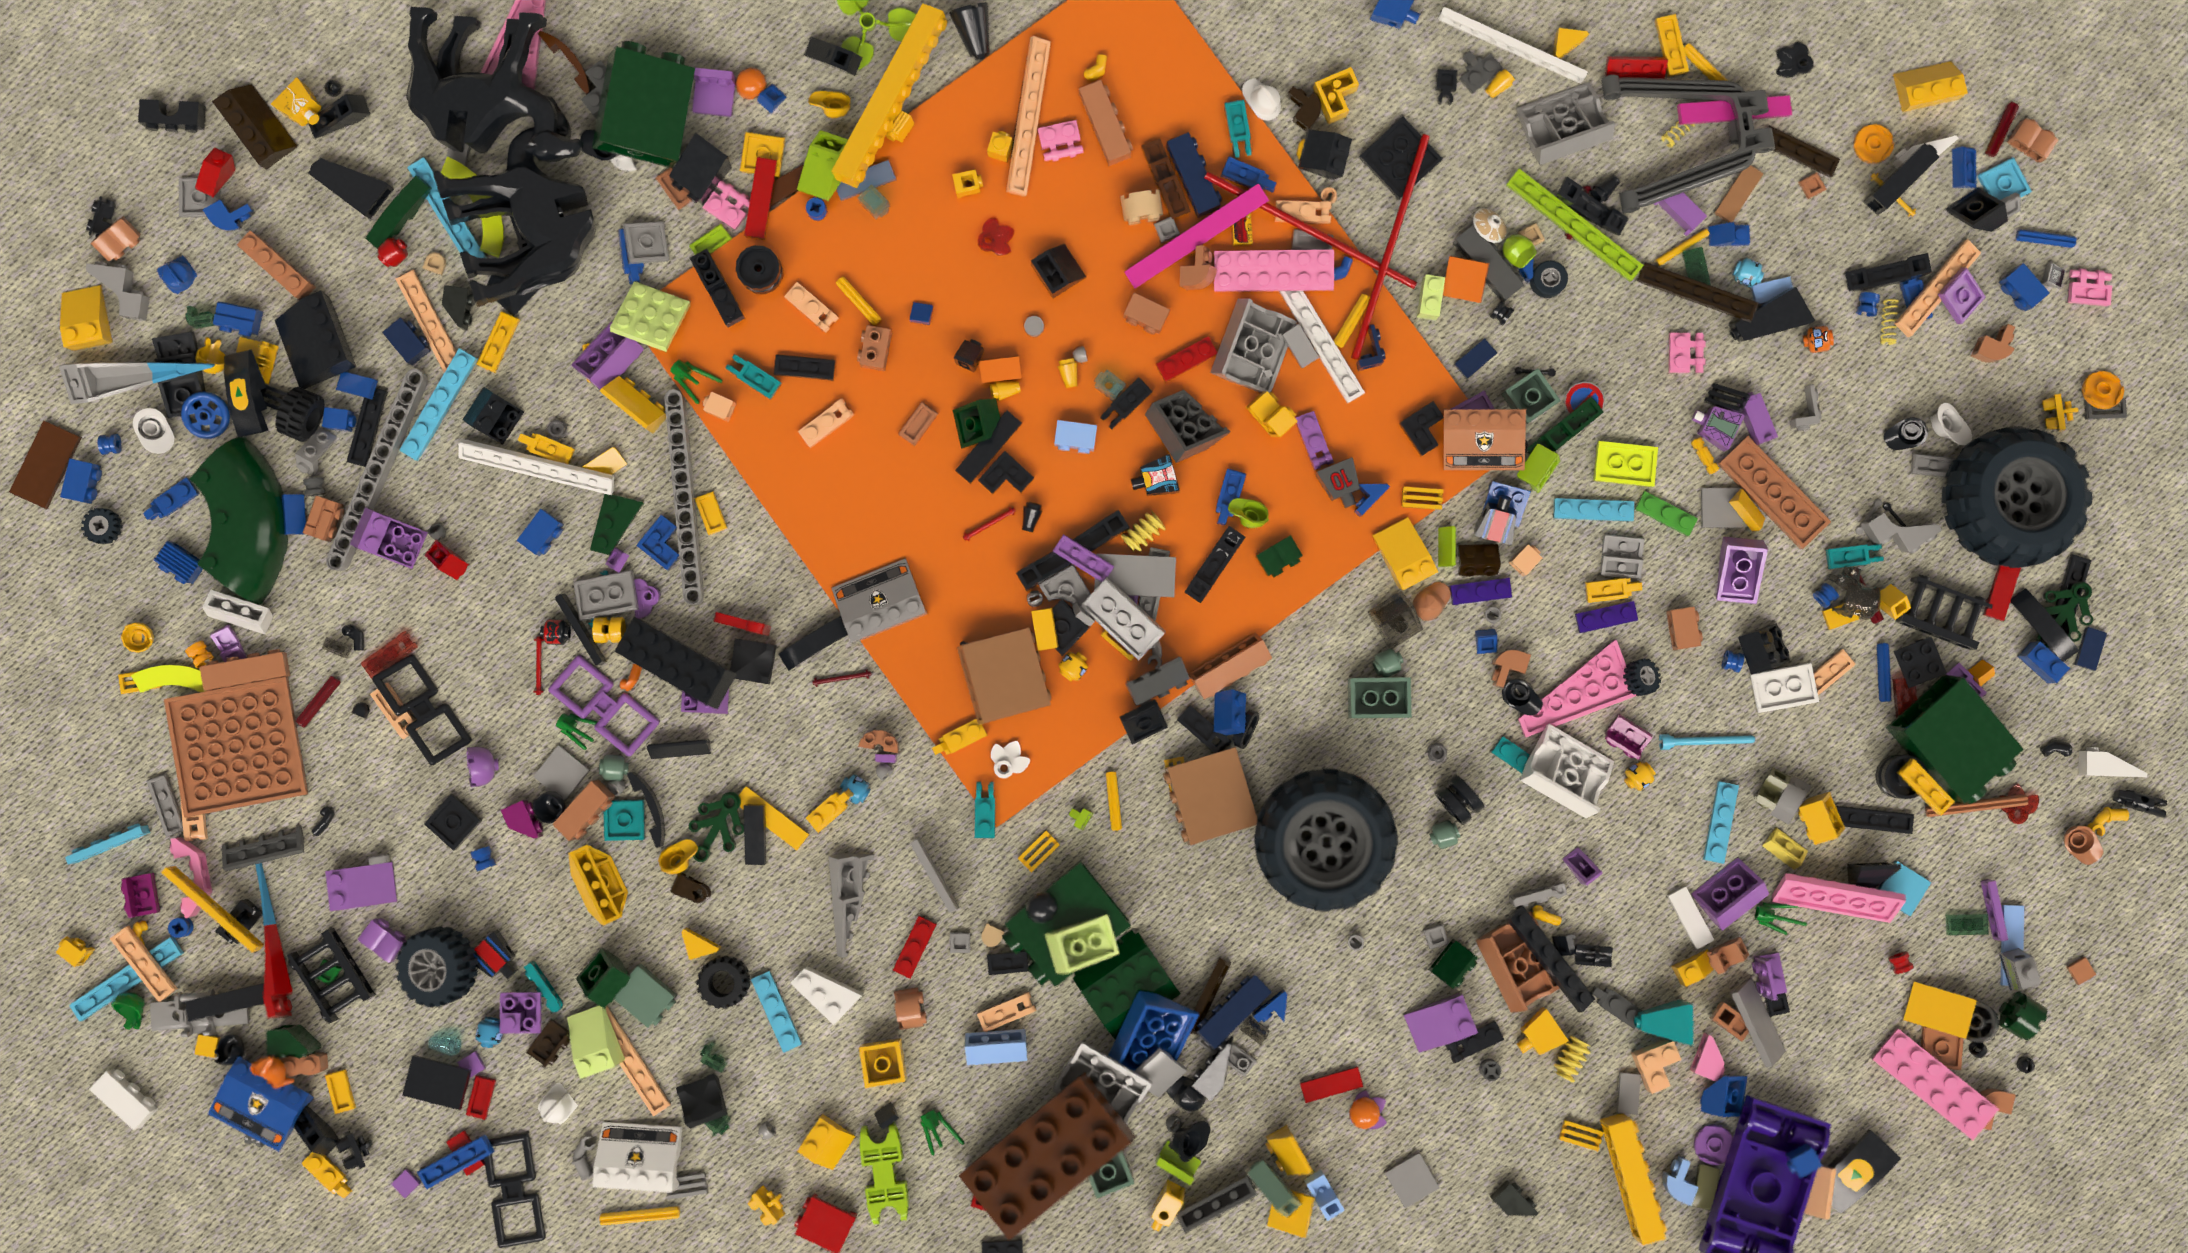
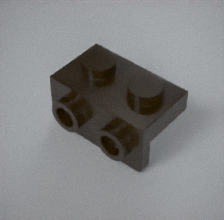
M1498 544L1458 545L1459 576H1493L1499 574L1501 560Z
M551 1018L526 1053L542 1063V1068L545 1069L548 1064L552 1066L559 1057L556 1053L560 1048L564 1050L570 1042L568 1038L570 1036L569 1030Z

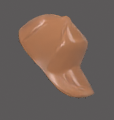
M1435 582L1426 587L1414 598L1412 603L1413 612L1424 621H1431L1437 618L1450 599L1451 591L1449 587L1442 582Z
M2072 826L2065 832V847L2080 862L2091 865L2102 857L2103 848L2096 834L2089 827Z

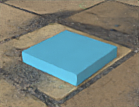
M2014 157L1977 175L1985 192L1999 200L2015 192L2020 195V198L2032 192Z
M1901 864V869L1881 883L1878 890L1905 894L1906 902L1900 911L1911 916L1931 882Z

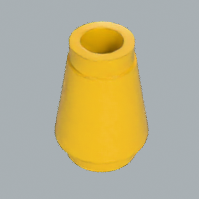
M1503 69L1496 74L1485 92L1493 99L1511 87L1515 79L1506 69Z
M1074 358L1059 361L1058 369L1066 388L1078 386L1077 362L1075 363Z
M995 381L994 384H990L992 399L996 398L1000 401L1020 393L1019 382Z

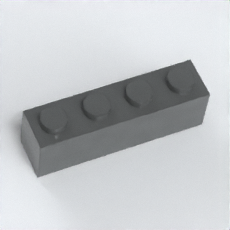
M1474 224L1454 240L1453 244L1466 259L1489 263L1486 284L1500 301L1505 302L1524 286L1522 277L1517 272H1513L1509 261L1505 257L1502 258L1498 254V249L1494 243H1489V241L1480 236Z
M1247 1176L1176 1214V1217L1184 1233H1188L1258 1196L1250 1178Z

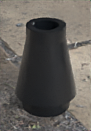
M1611 175L1609 178L1593 186L1591 196L1600 203L1607 201L1615 188L1620 184V180L1617 176Z
M1026 502V506H1023L1022 530L1034 531L1043 512L1041 510L1042 505Z

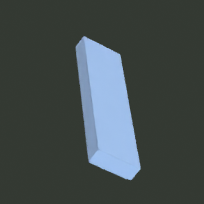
M2002 905L2008 940L2001 941V953L2017 948L2024 951V906ZM2001 962L2000 985L2008 986Z

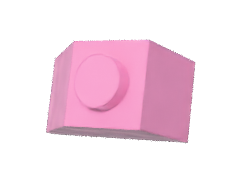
M1704 1033L1690 1071L1717 1082L1724 1074V1061L1714 1038Z

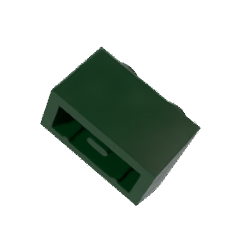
M1452 939L1428 970L1452 989L1458 988L1464 982L1465 978L1463 976L1467 971H1472L1477 965L1476 960L1478 957L1458 941Z
M301 1024L280 1025L266 1030L267 1055H274L275 1058H285L287 1055L294 1054L295 1058L307 1057V1054H313L315 1050L321 1048V1043Z

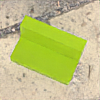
M1537 444L1525 462V470H1519L1517 477L1530 484L1531 489L1539 493L1559 464V455L1541 444Z
M1167 1141L1155 1160L1156 1165L1191 1185L1201 1160L1194 1156L1189 1162H1183L1179 1155L1169 1148L1170 1141Z

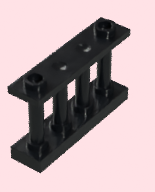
M1924 575L1912 577L1910 582L1918 585L1910 604L1911 609L1897 618L1895 622L1962 648L1977 650L1979 642L1973 640V631L1981 609H1992L1993 605L1987 603V599L1983 597H1971L1930 581V577ZM1925 588L1936 591L1927 619L1923 621L1917 619L1916 612ZM1945 594L1955 598L1946 625L1941 628L1936 626L1934 621ZM1966 602L1974 606L1964 633L1959 635L1954 633L1955 630L1953 628L1962 603Z
M335 928L322 932V942L300 956L297 951L287 955L290 967L296 970L321 1010V1017L328 1021L329 1024L338 1020L335 1013L357 999H362L364 1002L376 996ZM325 948H330L334 954L333 958L312 972H309L304 962ZM341 965L344 975L320 990L314 979L334 966ZM351 982L355 988L354 992L335 1005L330 1006L325 996L343 984Z

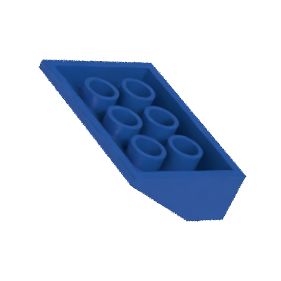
M1138 991L1108 1057L1132 1071L1140 1067L1159 1048L1170 1053L1172 1058L1177 1061L1199 1013L1158 994Z

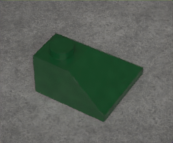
M996 398L976 400L953 410L961 449L991 438L1000 419Z

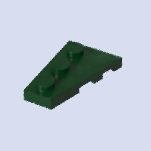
M605 494L590 550L611 555L613 549L618 545L623 534L644 505V502Z

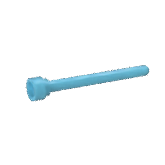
M1660 734L1659 740H1663V744H1659L1660 750H1670V748L1680 745L1754 743L1755 737L1746 735L1674 738L1669 734Z

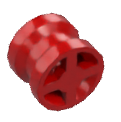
M1907 951L1897 953L1888 958L1889 962L1894 966V974H1902L1914 968L1913 963L1908 959L1909 954Z

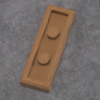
M1751 165L1741 171L1714 214L1728 223L1733 222L1764 173Z

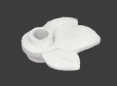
M1018 741L1007 744L1004 749L998 744L993 746L991 759L995 763L994 772L998 777L1008 778L1012 773H1021L1028 767L1030 759L1020 756L1021 748ZM1001 765H1007L1008 770L1002 772L1000 770Z

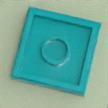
M613 800V804L604 811V841L645 840L644 800Z

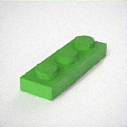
M1646 491L1643 492L1635 510L1687 537L1690 536L1698 518Z

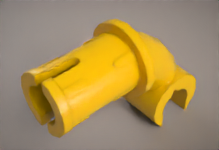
M2104 807L2087 827L2093 830L2094 833L2097 829V835L2103 836L2105 833L2103 824L2105 822L2127 821L2129 819V811L2125 808L2111 809L2110 807Z

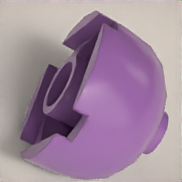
M467 747V767L469 775H471V778H469L470 787L488 784L494 778L495 771L499 770L498 759H494L492 753L486 748Z

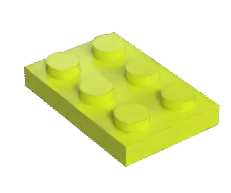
M1598 441L1593 481L1654 487L1658 447Z

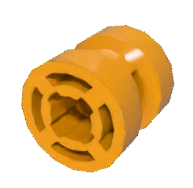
M203 641L196 642L185 650L188 657H192L196 668L205 666V660L207 659L210 661L214 660L213 654L206 650L207 646Z

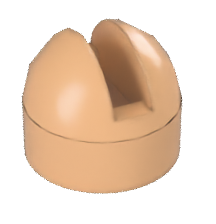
M1332 187L1323 189L1321 192L1322 201L1335 203L1337 200L1336 190ZM1330 193H1333L1331 199L1328 200Z

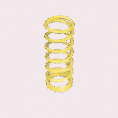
M1676 122V126L1671 127V131H1667L1666 134L1661 136L1663 142L1665 138L1670 142L1667 145L1669 148H1672L1675 142L1667 135L1668 132L1676 136L1675 139L1680 141L1679 136L1673 132V128H1677L1681 131L1680 134L1685 136L1683 130L1677 126L1679 122ZM1684 125L1686 127L1685 130L1690 131V128Z
M1896 299L1883 300L1884 305H1887L1885 303H1889L1887 301H1896L1890 302L1891 304H1896L1899 302V300ZM1898 305L1886 306V307H1884V308L1882 309V311L1887 312V311H1885L1884 309H1886V308H1891V307L1897 308V307H1899V306H1898ZM1898 312L1885 313L1882 315V318L1886 319L1885 315L1898 314ZM1897 319L1885 320L1881 324L1883 326H1886L1885 324H1883L1884 322L1897 321ZM1887 326L1882 328L1881 331L1885 333L1884 329L1897 328V326ZM1897 333L1881 335L1880 343L1885 344L1883 342H1889V345L1896 344V339L1883 338V336L1896 335Z

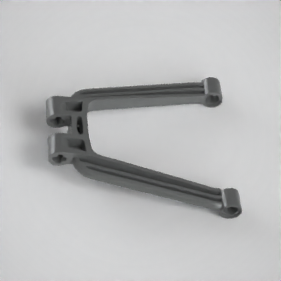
M1609 75L1601 79L1604 100H1615L1620 97L1721 100L1731 104L1735 119L1728 122L1727 126L1730 143L1739 144L1737 151L1642 188L1619 192L1623 213L1638 211L1640 207L1654 204L1741 172L1753 163L1756 153H1767L1775 149L1772 128L1754 130L1752 115H1762L1769 111L1765 90L1745 92L1735 82L1720 80L1619 78L1618 75Z

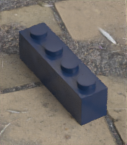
M1188 132L1167 141L1166 148L1197 218L1220 209L1222 198L1218 190H1214L1212 186L1214 183L1204 179L1207 173L1204 168L1206 162L1204 157L1199 155L1196 150L1198 148L1196 139L1194 137L1191 138Z
M1247 975L1240 982L1242 986L1237 991L1233 989L1225 997L1227 1001L1223 1005L1219 1003L1212 1009L1213 1015L1209 1019L1205 1017L1197 1024L1198 1029L1195 1032L1211 1049H1216L1272 993L1256 975L1251 977Z

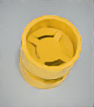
M595 617L592 628L594 642L607 643L611 640L612 643H619L626 631L624 617H612L610 620L607 617Z

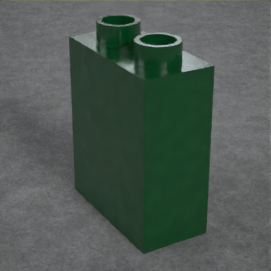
M623 41L622 46H616L608 56L592 148L670 168L679 161L695 68L684 65L685 57L679 54L662 52L661 58L645 54L646 47L640 43Z
M1943 675L1886 727L1908 755L1921 760L1926 766L1928 774L1954 801L1971 804L1980 800L1987 792L1985 785L1994 776L2001 777L2011 772L2017 764L2014 758L2024 750L1964 677Z
M1081 860L1042 891L1050 893L1057 901V913L1052 920L1043 924L1033 922L1027 917L1025 905L1005 922V926L1009 930L1002 935V938L1015 954H1018L1023 949L1026 950L1034 960L1027 969L1041 986L1050 980L1056 988L1075 972L1073 971L1068 974L1056 973L1045 934L1103 915H1108L1115 939L1131 927V922Z

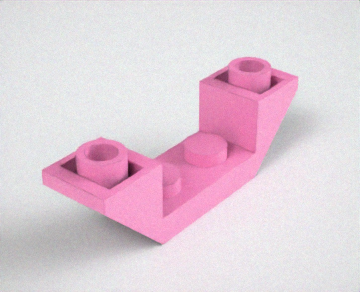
M183 837L172 838L170 851L174 859L190 856L189 866L191 871H193V882L210 896L212 887L205 852L190 842H186ZM189 897L181 898L182 903L180 907L184 917L196 916L201 907Z

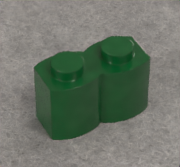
M1290 535L1256 555V558L1267 577L1272 574L1274 578L1283 573L1282 568L1288 564L1290 567H1293L1300 563L1299 558L1303 555Z

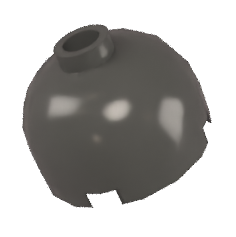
M1976 1002L1967 1040L1981 1043L1989 1041L1996 1036L2000 1021L1992 1007L1982 1002Z

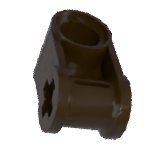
M684 873L677 874L670 889L671 893L694 903H702L711 896L709 886L695 880L691 876L686 877ZM702 890L701 893L704 896L698 897L699 894L696 891Z

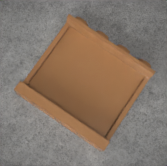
M1029 628L957 647L978 725L1051 705V694L1045 686L1046 676L1039 664L1041 661L1040 655L1034 646L1035 637Z
M1236 747L1165 768L1166 772L1163 773L1166 784L1170 785L1172 791L1169 792L1172 804H1176L1177 811H1175L1177 822L1182 824L1181 836L1188 845L1197 844L1257 824V815Z

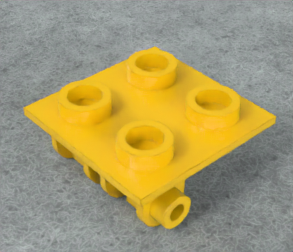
M240 337L236 353L252 349L264 382L266 384L270 383L279 346Z

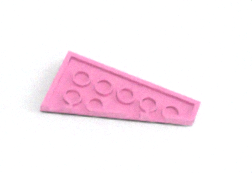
M515 0L507 19H519L520 12L538 13L544 17L546 0ZM507 19L480 73L492 75L496 70L504 44ZM542 28L535 32L528 58L522 70V83L535 90L541 37L537 33L542 31Z
M1613 640L1542 698L1543 707L1537 714L1532 716L1523 714L1518 718L1524 737L1544 731L1547 724L1555 727L1636 696V694L1633 695L1631 693L1632 690L1628 691V685L1624 683L1626 679L1623 678L1625 674L1623 671L1627 667L1617 640Z

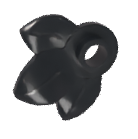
M1796 41L1793 48L1783 47L1776 51V55L1782 63L1776 71L1778 76L1792 78L1798 73H1809L1813 68L1814 62L1808 55V48L1801 42ZM1805 61L1807 65L1802 66L1800 62Z

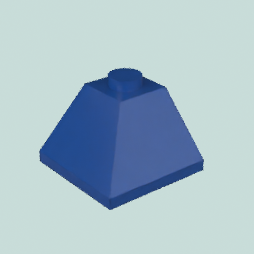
M1723 1076L1704 1090L1700 1099V1112L1719 1117L1740 1116L1744 1104L1748 1076Z

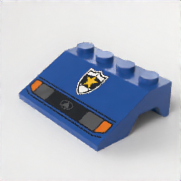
M237 1057L226 1074L208 1115L280 1152L292 1133L297 1118L314 1097L292 1084L280 1088H272V1085L268 1084L266 1079L252 1074L250 1070L252 1063Z

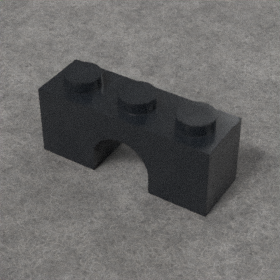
M139 99L138 123L143 125L146 130L158 131V128H165L169 132H178V129H185L189 133L205 130L206 107L200 102L179 101L178 111L172 116H167V105L162 101Z

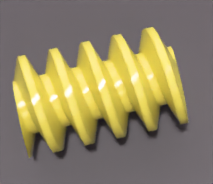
M1151 511L1152 515L1145 514L1146 520L1139 519L1140 526L1135 523L1133 524L1134 531L1127 529L1128 536L1121 535V538L1132 551L1136 549L1141 552L1140 544L1147 546V538L1153 541V533L1158 536L1160 535L1158 528L1166 530L1162 521L1153 511Z
M1569 1036L1573 1043H1565L1569 1050H1562L1561 1052L1565 1057L1557 1058L1561 1065L1554 1064L1553 1066L1557 1069L1555 1073L1571 1082H1575L1571 1075H1579L1575 1068H1582L1583 1065L1579 1061L1587 1060L1583 1053L1590 1054L1591 1052L1587 1048L1588 1044L1574 1036Z

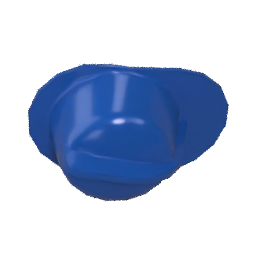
M184 256L171 262H166L165 265L157 268L159 277L168 289L175 294L188 289L197 277L195 270Z

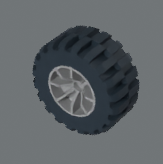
M442 926L430 928L410 936L407 942L402 944L400 948L402 951L398 952L396 958L398 960V963H396V970H398L397 980L401 982L402 986L400 987L403 992L406 991L408 993L407 997L411 1000L415 999L416 1004L433 1008L435 1006H444L466 995L470 991V987L474 986L476 981L474 977L478 973V969H476L478 960L474 956L475 950L474 947H470L469 943L471 942L467 937L463 938V934L458 930L454 931L453 928H443Z

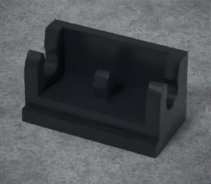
M243 899L238 902L229 914L246 929L250 930L263 915V912L250 900ZM221 925L214 931L231 944L233 942L236 944L240 943Z

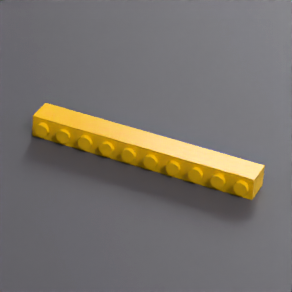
M922 3L832 169V173L837 181L858 188L860 182H863L865 179L866 171L869 165L873 164L876 152L882 147L887 132L892 129L896 115L900 114L902 104L909 97L914 82L919 79L922 67L927 64L929 54L937 46L941 32L947 27V19L942 10Z

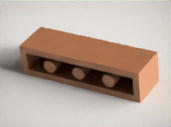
M1099 80L1079 88V96L1108 165L1111 166L1131 158L1133 147L1130 140L1125 139L1123 133L1126 131L1122 121L1118 122L1116 114H1118L1115 104L1110 103L1108 98L1110 92L1107 85L1103 86L1102 81Z
M251 230L237 244L239 248L295 298L301 300L310 295L316 288L313 283L275 249Z
M1254 633L1188 673L1198 693L1205 700L1206 698L1213 697L1224 687L1231 686L1239 678L1249 675L1257 667L1264 666L1272 657L1263 639L1257 633Z
M276 649L267 651L268 655L260 656L259 653L248 654L247 658L240 660L239 657L227 658V662L219 663L218 660L208 661L206 666L200 667L203 690L210 691L275 678L290 677L287 653Z

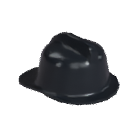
M1198 1121L1190 1128L1178 1129L1169 1143V1148L1174 1150L1183 1162H1189L1207 1145L1211 1131L1209 1124L1205 1121Z

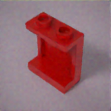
M814 1193L812 1198H807L803 1206L806 1209L804 1215H799L794 1227L797 1228L795 1234L830 1252L839 1253L858 1214L852 1211L849 1213L818 1198V1195Z

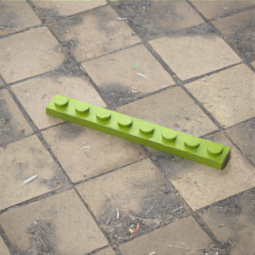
M1518 169L1506 184L1513 192L1567 234H1570L1576 241L1629 282L1634 279L1644 266L1521 169Z

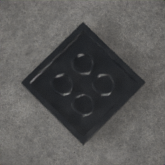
M1403 116L1359 156L1360 160L1398 200L1403 196L1422 137ZM1429 143L1427 144L1415 185L1443 160Z

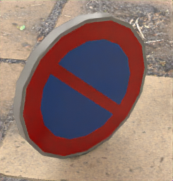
M1592 382L1576 383L1570 387L1565 395L1564 403L1566 410L1570 414L1590 397L1603 410L1605 404L1604 393L1599 386Z

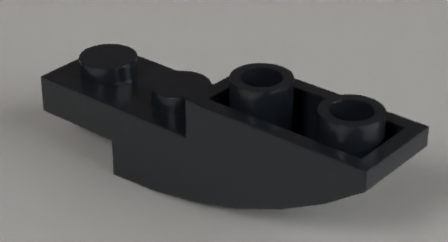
M708 249L690 257L725 325L730 327L745 319Z

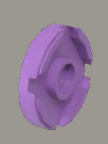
M1711 1124L1704 1126L1694 1138L1693 1146L1695 1153L1700 1160L1708 1165H1721L1726 1162L1733 1138L1731 1133L1720 1125Z

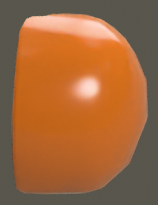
M756 68L742 70L737 76L735 84L737 93L742 98L749 100L758 97L767 85L764 74Z
M1369 1097L1359 1098L1350 1107V1119L1358 1128H1371L1379 1121V1106L1375 1100Z

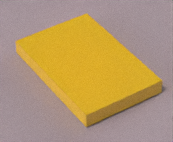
M1914 982L1903 1020L1966 1039L1977 1000Z

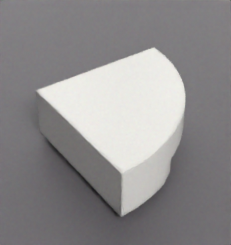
M618 155L611 159L614 166L622 171L631 172L637 170L632 158Z

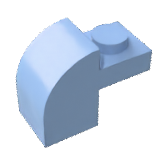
M1678 1156L1677 1160L1674 1159L1671 1164L1670 1170L1672 1173L1669 1174L1663 1171V1186L1673 1198L1692 1206L1698 1186L1684 1180L1691 1162L1686 1158Z
M1322 1170L1304 1179L1327 1221L1345 1211Z

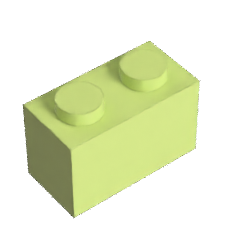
M1425 274L1421 284L1417 318L1438 319L1445 277Z

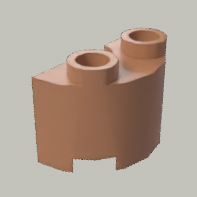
M873 730L866 733L858 747L874 749L877 744L883 746L884 751L900 753L897 739L890 732L884 730Z
M918 987L894 991L896 1000L895 1012L897 1022H899V1030L923 1027L927 1023L926 1012H922L920 1004L924 1003L923 992H919Z

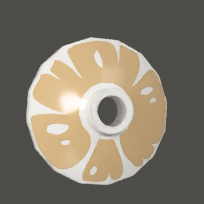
M1487 208L1479 209L1475 212L1473 224L1481 237L1492 243H1500L1505 239L1507 234L1506 226L1497 213Z

